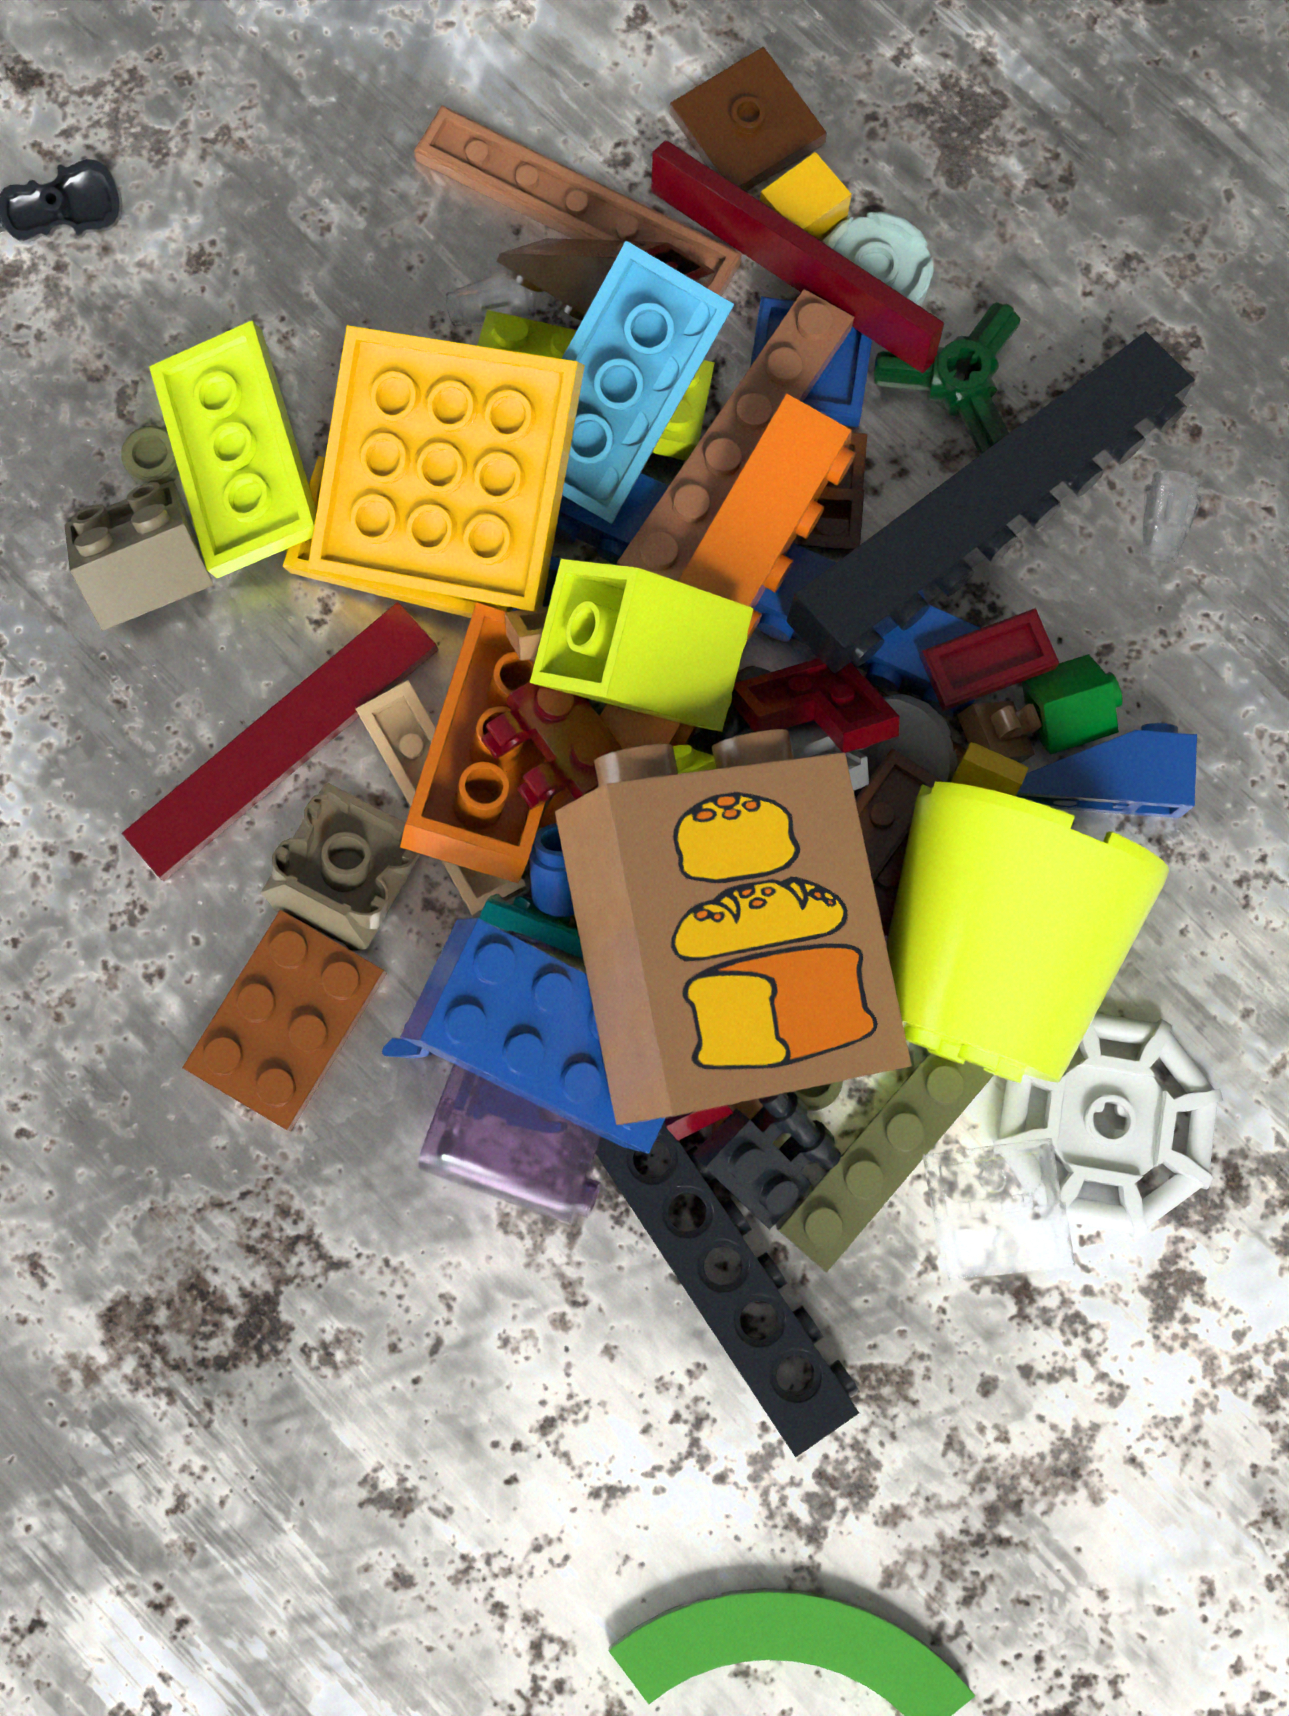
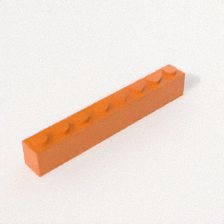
M786 393L678 582L752 608L756 607L766 588L776 592L793 563V560L785 555L797 534L807 539L824 510V506L817 503V500L826 484L830 481L838 485L855 457L856 452L848 449L851 443L852 430ZM753 609L748 629L747 642L762 616V613ZM606 704L599 716L622 749L652 744L687 745L698 728L611 704ZM568 788L553 796L540 818L538 826L543 828L557 823L555 811L575 801Z

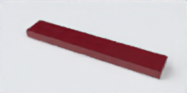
M665 140L653 151L651 193L799 292L805 289L854 317L853 328L922 374L934 363L944 327L942 320L671 142Z
M399 602L395 603L121 834L161 880L166 881L359 718L356 708L397 686L438 651L436 643Z

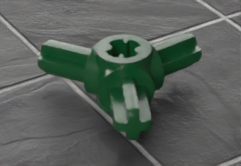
M997 302L992 304L968 337L958 336L945 347H938L934 363L923 374L891 352H878L874 363V384L880 387L927 391V400L935 401L938 406L948 411L951 416H961L981 455L1009 434L992 400V397L997 392L992 377L999 368L996 356L1019 327L1020 317L1014 312V308L1007 303L1004 305ZM956 373L965 374L964 380L956 379Z

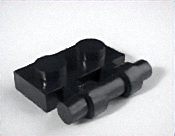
M792 1091L758 1098L763 1107L751 1120L736 1108L692 1154L769 1230L812 1185L800 1171L809 1162H817L821 1168L831 1169L838 1164L841 1158V1152L834 1145L833 1134L822 1122L811 1120L807 1116L806 1105ZM781 1133H789L791 1136L778 1149L773 1142Z

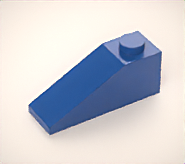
M1167 723L1142 725L1141 730L1131 731L1026 773L1016 797L1054 809L1179 819L1195 806L1197 734L1178 733L1177 726Z

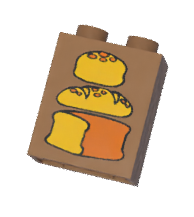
M767 730L733 737L713 745L712 751L716 769L678 774L674 750L671 744L638 746L612 752L595 759L594 765L599 787L555 811L616 1125L671 1117L912 1066L845 753L794 759L789 731Z

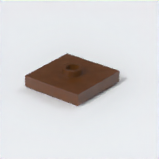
M764 46L669 103V114L707 167L745 192L826 142L827 132Z

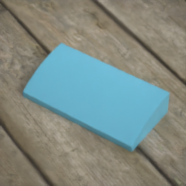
M625 241L562 357V359L578 361L585 365L562 495L611 524L614 522L734 307L732 302L628 241Z

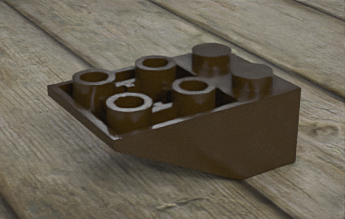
M546 238L499 254L496 262L513 271L512 278L518 284L535 292H547L562 302L561 308L568 315L582 321L625 241ZM628 241L706 288L709 287L716 273L713 269L668 242Z

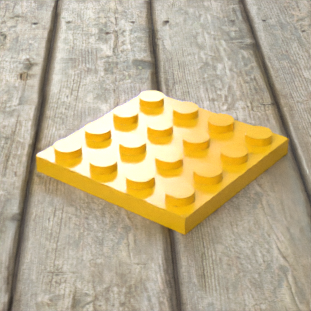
M347 325L307 569L536 612L538 608L543 606L585 365L578 361Z

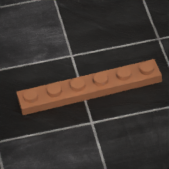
M803 289L617 561V565L637 567L675 581L679 580L786 393L801 402L804 401L851 331L854 321L852 315Z

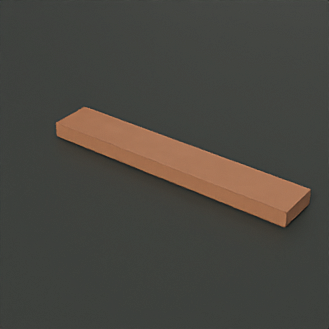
M443 105L439 108L414 150L417 162L571 239L668 242L716 271L708 289L721 297L741 264L742 253Z

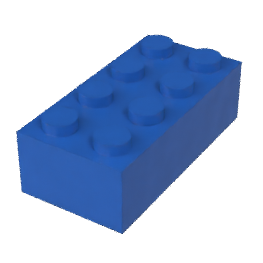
M479 918L456 920L400 1038L622 1147L649 1154L665 1118L616 1125L587 974Z

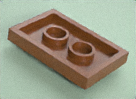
M279 910L182 1068L283 1129L292 1131L387 975V972L286 912Z

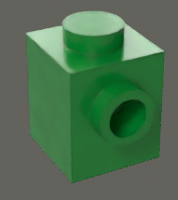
M1090 654L1059 663L1054 670L1022 681L1025 706L1028 704L1034 705L1042 724L1033 733L1050 755L1119 733L1116 708L1121 707L1123 704L1119 683L1112 672L1105 673Z

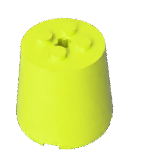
M935 782L933 789L922 784L916 797L886 945L906 1041L927 1048L928 1052L960 1064L968 1061L984 1067V1071L1013 1082L1021 1083L1023 1075H1028L1059 1083L1165 884L1169 873L1167 864L1148 849L1113 831L1106 832L1102 842L1072 830L1071 826L1074 815L1030 800L965 784Z

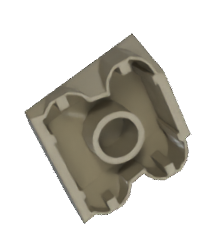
M326 783L319 794L313 796L305 807L304 819L293 838L282 841L273 853L272 874L262 889L261 894L276 912H279V910L286 912L303 923L345 944L350 951L367 949L421 854L400 848L405 822L330 783Z

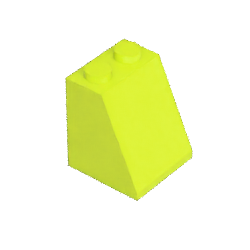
M561 559L530 683L670 721L722 732L727 711L731 704L732 691L742 652L747 642L748 629L754 608L641 568Z

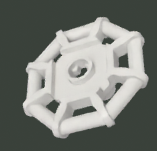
M1096 1013L1078 1046L1084 1060L1072 1069L1067 1070L1059 1083L1028 1075H1023L1021 1083L1006 1079L998 1140L993 1141L995 1152L1003 1154L1044 1210L1043 1218L1055 1225L1059 1221L1088 1225L1128 1232L1131 1238L1145 1236L1146 1228L1200 1188L1208 1189L1214 1177L1209 1172L1218 1102L1223 1101L1221 1090H1214L1171 1033L1172 1025L1163 1019L1154 1023ZM1099 1038L1141 1046L1135 1060L1101 1055ZM1158 1057L1186 1094L1172 1098L1167 1090H1162L1154 1079L1156 1077L1150 1069ZM1031 1085L1048 1092L1043 1129L1025 1131ZM1105 1103L1115 1105V1115L1125 1118L1124 1129L1113 1130L1111 1139L1102 1136L1101 1127L1093 1122L1094 1113L1103 1112ZM1191 1111L1186 1155L1172 1150L1176 1113ZM1043 1143L1049 1145L1054 1158L1063 1164L1069 1173L1058 1187L1029 1148ZM1162 1163L1176 1174L1145 1198H1141L1136 1182L1144 1177L1143 1175L1152 1168ZM1084 1181L1118 1186L1120 1205L1076 1197L1079 1195Z

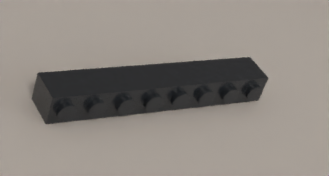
M1145 331L795 593L786 622L834 674L851 661L857 666L862 665L882 647L885 642L883 637L897 626L902 631L912 627L930 608L929 601L941 592L947 597L956 593L973 576L975 571L972 568L985 558L991 563L999 560L1014 546L1018 540L1017 534L1028 525H1031L1035 530L1042 527L1057 513L1062 505L1060 501L1071 492L1077 497L1083 495L1102 477L1104 473L1103 468L1110 462L1115 460L1119 465L1125 463L1142 447L1146 441L1144 436L1156 428L1160 433H1163L1174 425L1187 409L1183 400L1195 379Z

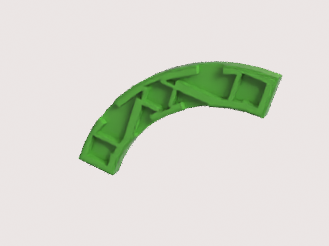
M772 1588L736 1590L700 1599L684 1606L679 1605L636 1626L611 1644L608 1649L609 1653L648 1705L668 1690L694 1676L723 1666L763 1660L798 1662L842 1674L880 1695L904 1716H952L975 1697L973 1691L952 1667L923 1641L911 1633L906 1632L896 1624L872 1613V1611L862 1606L832 1596L801 1590Z

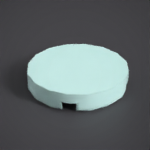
M885 212L867 213V217H859L853 221V217L840 222L825 239L824 243L917 305H920L925 300L934 271L933 260L927 249L928 243L921 231L904 218Z

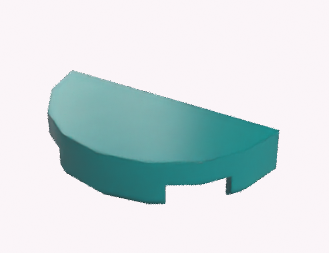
M500 894L491 895L486 900L479 919L584 961L578 930L568 926L570 916L556 917L543 913L536 908L532 899L523 896L515 897L513 904L504 901Z

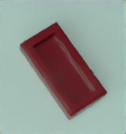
M1036 608L922 650L919 656L942 711L1054 670L1059 665V660Z

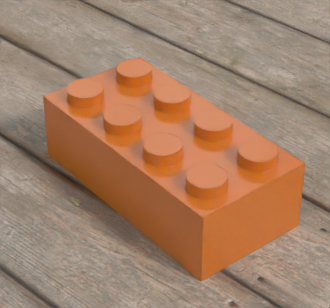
M476 602L407 816L400 848L519 883L530 856L545 802L531 810L517 788L525 783L523 779L524 774L536 766L547 762V759L532 738L524 741L507 754L495 759L481 738L489 732L486 725L505 712L511 711L506 704L509 694L530 682L535 662L529 659L520 660L506 636V611Z

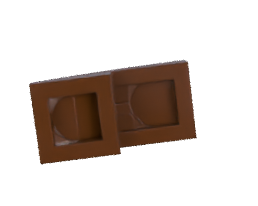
M851 432V443L848 449L856 452L855 457L838 485L830 481L826 484L817 500V503L824 506V510L808 538L801 537L800 546L854 550L860 546L868 434Z

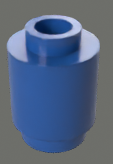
M557 823L541 828L536 833L530 852L532 901L536 908L543 913L556 917H568L574 915L575 912Z

